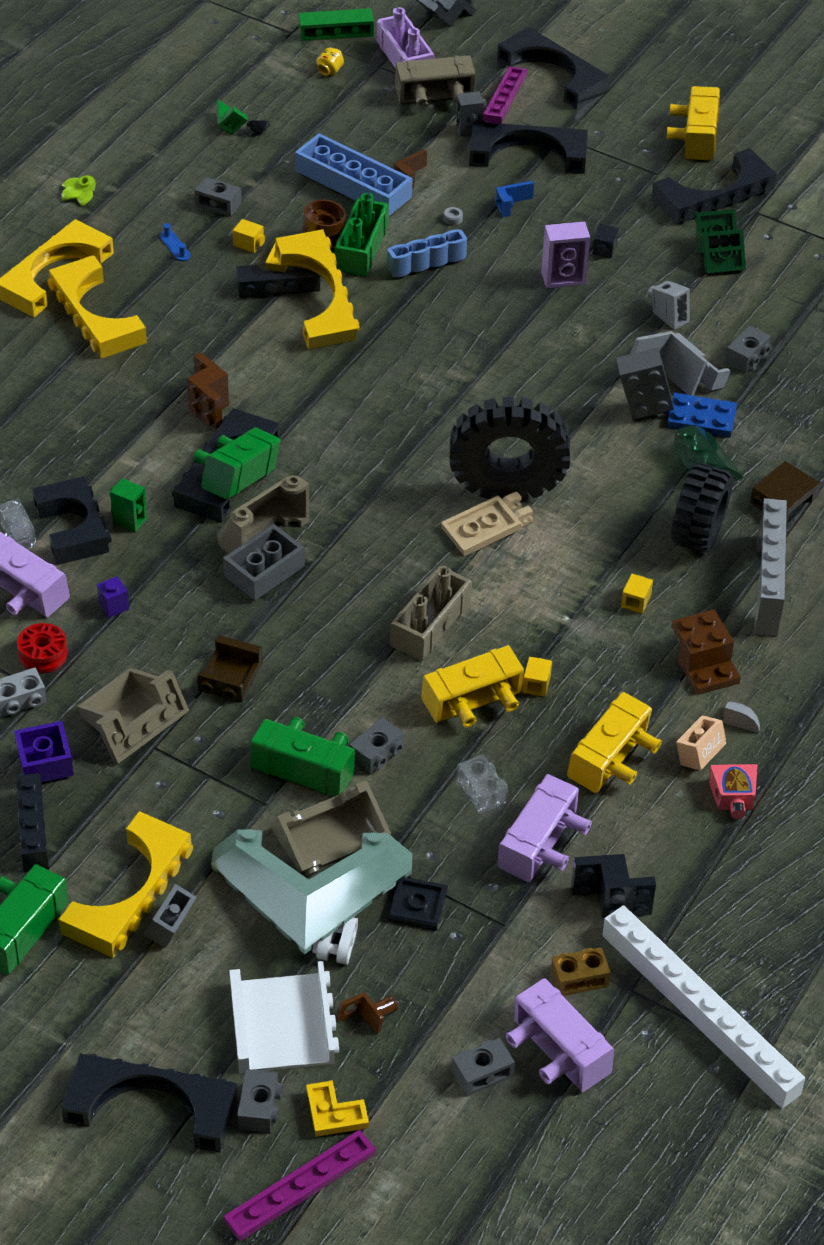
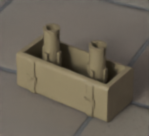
M470 55L396 62L395 88L399 103L416 102L417 107L425 108L429 100L453 98L454 103L457 104V94L474 92L475 70Z
M439 566L390 624L389 644L422 661L434 649L436 643L454 621L462 615L470 603L472 581L453 572L451 568L447 569V566Z

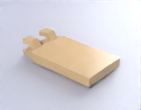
M514 492L503 499L499 496L493 497L441 522V528L463 556H466L521 530L523 526L533 522V517L531 516L533 510L529 506L522 508V504L519 502L521 501V496L518 492Z

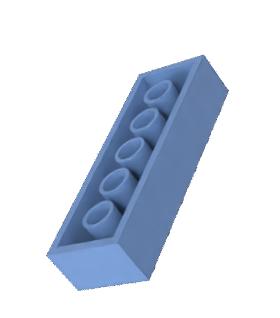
M320 133L295 152L296 172L355 201L357 198H361V195L364 193H368L369 199V194L371 193L374 196L373 201L389 205V216L412 197L413 178Z

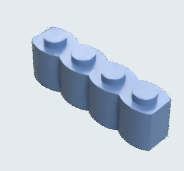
M456 229L444 234L432 235L426 239L413 240L407 244L394 245L387 249V269L392 277H402L410 272H421L429 267L442 266L447 262H458L466 258L467 237L462 230Z

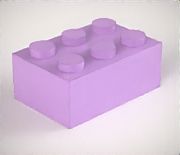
M585 221L545 225L541 273L546 288L586 284L590 235Z

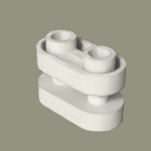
M352 918L347 923L340 925L335 932L323 941H316L313 944V953H316V958L328 961L329 955L335 954L337 955V963L348 965L357 934L358 918ZM336 933L342 934L339 945L333 944Z

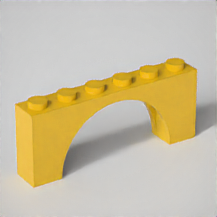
M75 219L0 278V300L32 317H36L48 307L46 291L40 288L34 281L37 273L53 262L70 258L83 259L94 255L101 264L114 254L113 238Z
M323 229L276 238L275 252L280 267L299 266L312 270L326 280L333 292L334 298L330 306L320 315L305 320L303 323V336L308 350L356 340L357 332L360 330L358 320L353 317V305L347 299V288L342 285L341 271L336 268V256L330 250V239L325 236Z
M94 255L49 270L50 278L47 281L50 290L55 291L58 301L64 304L66 313L68 315L71 314L75 326L80 327L84 339L89 340L93 352H97L101 359L147 343L146 327L137 315L127 318H105L90 313L79 303L87 291L98 284L104 283L102 266Z
M140 811L126 828L128 844L138 849L150 863L151 872L145 885L132 897L112 905L90 906L72 901L59 918L61 935L114 958L119 950L124 949L132 931L135 932L139 928L142 917L145 913L151 911L157 896L164 893L170 878L177 875L180 864L184 859L189 858L193 850L190 833Z

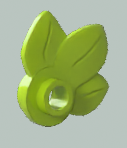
M89 175L67 179L62 184L63 188H65L61 195L62 201L77 198L78 203L83 207L93 197L96 185L95 179Z

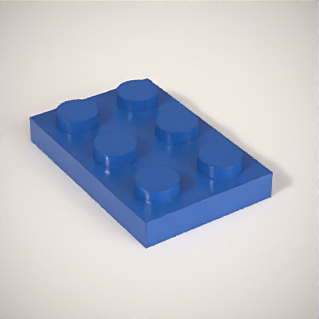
M674 393L672 400L674 410L670 411L668 428L731 438L737 403Z

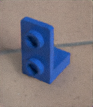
M533 181L496 188L495 204L502 217L510 216L513 202L533 198Z

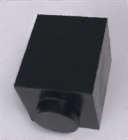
M600 224L594 237L592 254L612 258L618 244L619 228Z

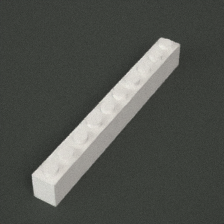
M623 905L605 918L602 936L781 1109L801 1095L805 1077L632 912Z

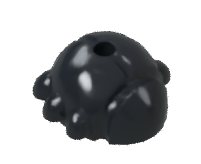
M253 120L246 123L254 133H263L270 126L269 121Z

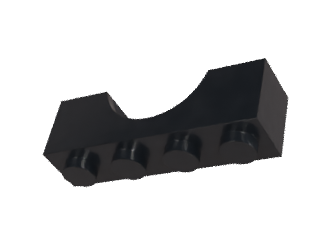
M257 265L236 266L239 298L320 291V275L307 268L294 266L288 272L272 274L261 270Z
M36 773L15 776L24 872H29L35 864L49 870L41 775Z

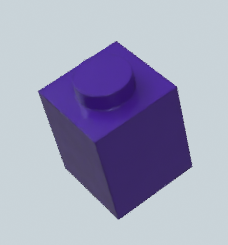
M118 576L97 584L98 603L109 618L129 610L128 590Z

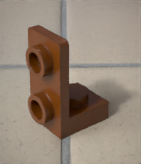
M423 149L394 163V170L413 178L412 189L415 183V172L427 166V151Z

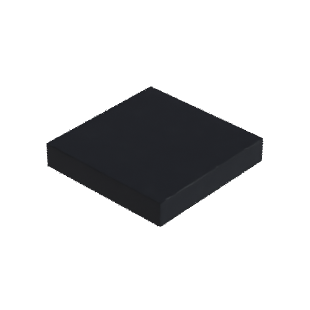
M402 876L397 881L388 913V921L437 931L448 892V885L408 877L404 878Z

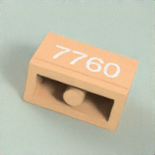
M702 715L678 739L676 744L680 765L701 771L724 747L726 737L722 720Z

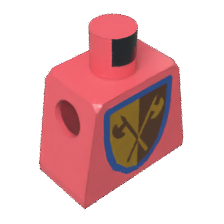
M757 764L711 765L708 781L718 809L731 810V816L735 819L745 817V810L753 809L756 794Z

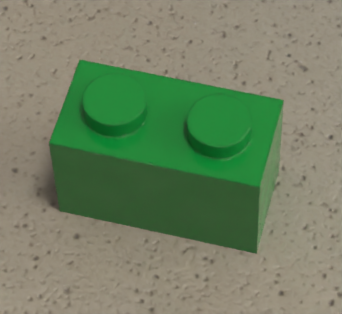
M122 478L111 488L109 493L113 523L136 533L147 520L145 487Z

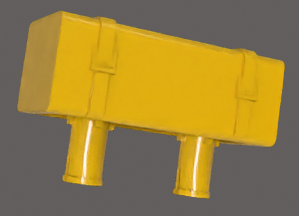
M693 86L691 87L688 105L670 104V116H687V127L667 128V139L685 141L686 159L713 160L720 104V89L718 87Z
M509 645L499 649L495 648L485 654L423 675L421 698L436 723L458 716L463 727L467 728L474 725L477 721L476 716L471 711L473 709L498 700L501 701L507 712L518 708L519 702L514 694L521 692L524 669Z
M621 692L572 752L567 772L568 778L594 793H598L611 775L631 785L637 776V771L622 764V761L636 744L646 748L653 754L661 746L662 740L646 733L652 708L629 694Z

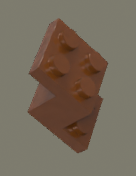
M200 352L194 355L195 374L187 378L188 408L206 426L215 430L222 424V409L229 406L228 374Z
M715 609L672 620L671 627L681 643L678 663L697 695L740 684L741 677L731 661L734 641Z

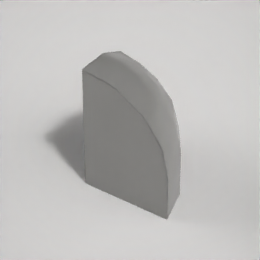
M727 702L723 723L759 734L760 723L754 711L743 704Z

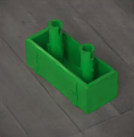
M364 193L361 195V198L356 199L342 233L337 240L334 254L337 261L336 268L337 270L340 269L341 272L367 276L372 268L383 237L386 235L389 226V205L373 201L374 196L371 193L369 194V199L368 193Z
M255 427L235 440L222 435L217 442L220 443L217 444L219 449L211 454L198 449L194 454L196 458H193L194 462L205 466L201 483L202 488L222 498L229 499L275 470L281 440Z
M298 717L291 718L288 726L265 719L251 740V768L262 771L266 775H273L311 788L324 795L328 794L335 797L345 791L354 775L355 749L346 746L349 738L345 733H335L334 738L330 741L302 731L305 723Z
M37 864L31 868L19 884L4 876L0 878V892L7 895V898L0 905V972L5 975H10L15 967L20 965L25 955L50 925L59 918L61 912L69 904L66 879Z

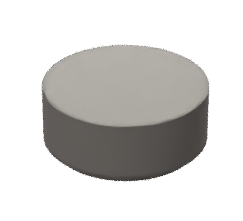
M456 207L445 209L443 221L448 225L460 224L463 221L462 210Z

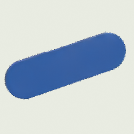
M165 223L163 225L164 231L160 233L161 240L178 261L189 260L190 252L186 249V244L181 243L176 234L171 231L170 224Z

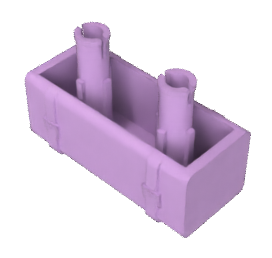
M398 7V13L397 8H394L393 16L377 20L376 41L395 69L396 62L435 59V55L421 37L420 30L415 28L406 16L404 8Z
M0 532V587L15 596L6 604L7 610L16 616L20 610L29 605L45 617H49L70 598L66 574L58 570L53 564L47 563L15 542L13 538L7 537Z
M546 774L499 844L498 868L527 882L532 880L543 862L563 871L567 866L569 856H565L552 849L566 826L583 835H587L592 825L591 820L575 814L577 811L579 789Z
M546 978L540 980L515 998L514 1021L519 1026L506 1033V1039L511 1047L517 1048L520 1044L531 1038L553 1061L539 1070V1074L546 1084H551L552 1081L565 1074L581 1092H584L612 1072L614 1048Z

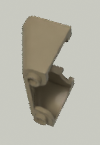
M288 476L235 509L218 532V545L230 554L249 541L250 538L277 521L281 522L284 526L289 525V522L295 521L301 527L310 522L309 484L299 476Z
M367 780L356 784V789L345 790L338 796L301 811L296 810L291 815L289 812L277 816L272 822L271 827L274 834L300 874L305 873L306 877L320 871L319 867L362 849L363 833L377 832L391 835Z

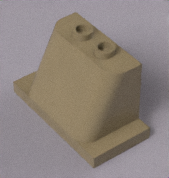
M129 668L77 706L82 718L100 732L112 761L117 764L189 711L172 671L166 670L161 675L155 676L133 668Z

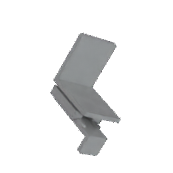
M672 331L636 338L630 354L659 347L666 376L688 395L694 396L699 382L703 383L710 390L720 389L725 386L731 371L728 368L721 370L715 368L704 358L705 354L680 333L674 334Z

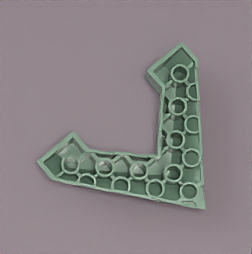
M246 829L236 830L213 848L211 868L216 873L220 872L225 877V881L234 890H240L246 896L248 903L269 922H273L287 939H293L299 945V950L306 954L312 949V944L318 940L323 941L330 936L340 925L347 923L371 905L373 898L379 894L384 895L392 889L398 879L402 876L404 878L408 877L412 873V853L388 833H363L362 849L308 880L263 848V830Z

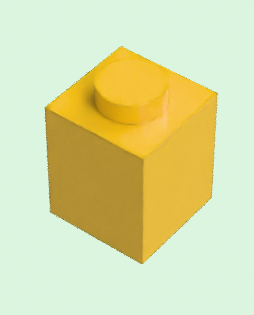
M242 219L233 229V246L255 253L265 242L262 225Z
M631 574L623 590L621 607L643 614L651 597L653 580Z
M529 656L523 679L522 693L546 697L551 678L552 661Z

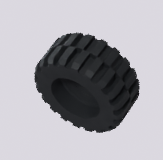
M703 463L693 465L684 482L673 517L671 540L674 544L702 553L711 550L721 530L732 493L733 475L729 471Z

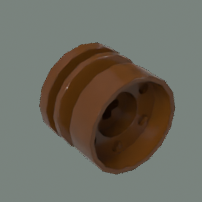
M330 200L310 202L304 209L302 233L323 229L325 236L330 239V250L333 252L345 226L346 213L344 208Z

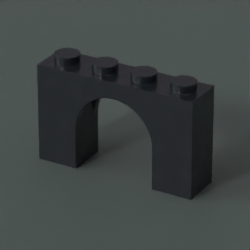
M84 476L32 488L34 506L39 519L64 513L77 514L86 519L78 527L49 534L51 551L57 565L109 553L108 543H112L109 530L104 529L106 527L103 514L99 515L97 499L93 500L91 484L87 485Z

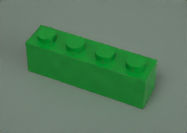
M371 8L298 13L301 41L374 36V19Z

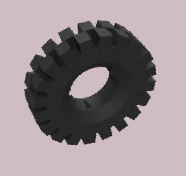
M502 397L503 406H498L495 398L484 401V410L476 404L468 409V415L462 413L457 419V425H453L450 432V468L452 472H455L456 480L460 484L465 482V489L471 493L479 489V497L489 500L494 492L501 499L509 494L518 492L521 496V501H526L527 491L533 499L543 495V488L550 492L557 486V480L562 482L566 476V469H569L570 435L566 423H561V416L555 411L549 413L548 406L539 402L533 408V400L521 398L519 405L514 406V397ZM516 437L528 442L532 448L524 455L506 458L492 453L490 448L487 447L497 439Z

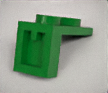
M220 100L216 102L218 125L223 131H228L233 135L248 121L247 115L234 106L230 108Z

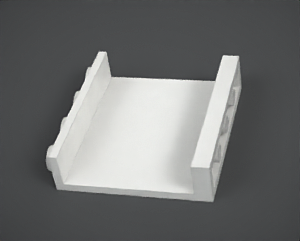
M323 961L318 962V973L265 979L241 981L240 969L229 970L239 1074L245 1073L246 1069L270 1071L334 1064V1053H339L338 1037H333L332 1031H336L335 1015H330L329 1009L333 1008L332 993H327L326 987H330L329 971H324Z

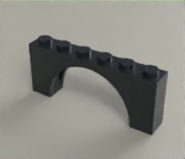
M531 27L525 28L498 44L497 60L508 67L526 62H546L565 69L573 79L565 85L564 102L577 110L608 92L610 77L608 74Z
M473 122L469 166L488 167L492 157L505 148L516 145H534L555 153L562 160L565 172L585 174L588 130Z
M748 148L734 153L732 170L738 179L730 186L718 190H696L685 187L667 177L653 183L651 198L678 225L694 219V213L716 211L773 190L777 173L753 150Z
M233 408L228 415L224 416L222 424L218 429L214 430L212 438L208 443L204 444L202 450L211 454L219 449L217 444L220 443L217 442L220 436L225 435L235 440L255 427L280 438V423ZM193 461L190 469L184 472L180 483L176 484L172 490L174 507L222 523L232 509L231 498L225 499L203 489L201 483L205 466Z
M79 1054L61 1107L63 1122L90 1127L97 1112L114 1097L135 1089H156L175 1096L191 1112L195 1121V1148L215 1152L222 1151L237 1099V1086L235 1082L224 1078H209L198 1073H182L171 1068H156L149 1064L129 1063L123 1059L103 1058L97 1054Z

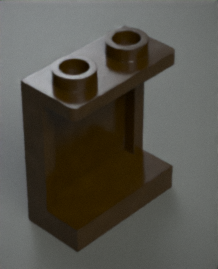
M784 461L752 488L750 502L762 510L764 498L787 500V523L790 512L806 499L813 502L817 498L820 482Z
M218 635L215 640V652L204 673L199 672L197 676L198 690L207 694L221 696L228 700L243 702L263 663L262 647Z

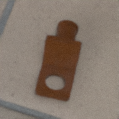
M364 992L341 1002L336 1019L342 1021L360 1013L372 1030L378 1034L381 1032L383 1016L397 1011L398 1003L392 995L373 1003ZM355 1004L351 1010L345 1012L347 1007Z

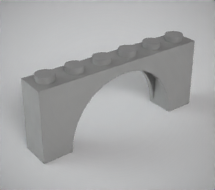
M764 498L757 536V552H762L755 613V635L775 637L778 635L785 597L787 500Z

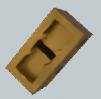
M602 947L595 949L587 948L569 954L561 953L552 957L550 972L555 987L561 992L562 996L609 987L611 972Z

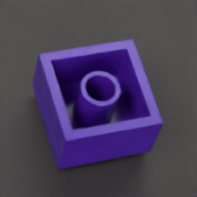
M62 721L14 731L23 775L40 773L41 782L74 776L72 757Z

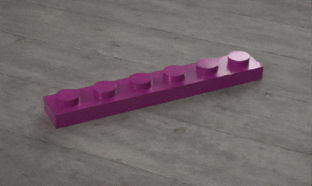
M509 66L483 113V121L490 124H502L527 77V69Z
M358 1130L224 1215V1222L236 1238L242 1241L376 1155V1148L361 1130Z

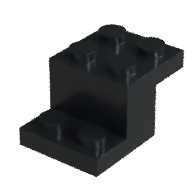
M416 0L425 9L450 26L453 25L463 10L472 16L476 11L471 5L473 3L471 0Z
M625 854L574 857L571 882L572 895L587 896L597 894L602 918H606L623 905L637 917L652 915L656 890L655 877L629 878Z

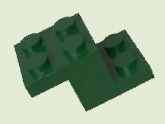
M735 209L694 213L697 253H704L705 273L746 270L743 229H737Z

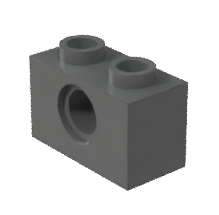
M479 91L457 94L456 127L460 136L472 135L473 122H485L483 121V111L486 110V101L482 99Z
M205 177L195 189L196 206L231 217L242 203L241 187Z
M748 326L727 347L725 363L747 373L752 367H756L763 356L768 355L771 349V345H769L771 336L752 326Z
M381 717L349 744V747L355 749L354 763L370 775L377 769L383 768L393 755H398L403 749V731Z
M175 884L143 935L166 948L197 897Z
M500 1038L493 1041H485L479 1047L472 1050L462 1051L453 1057L452 1073L466 1097L514 1077L515 1061Z
M246 1069L237 1115L238 1130L271 1133L272 1123H277L279 1107H275L276 1100H281L283 1084L278 1083V1072ZM264 1100L265 1102L258 1103L256 1101Z

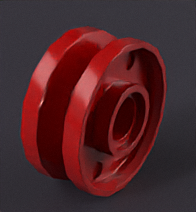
M49 623L32 624L19 634L17 640L18 657L25 669L36 668L38 673H48L60 668L66 662L68 655L65 633L59 627Z

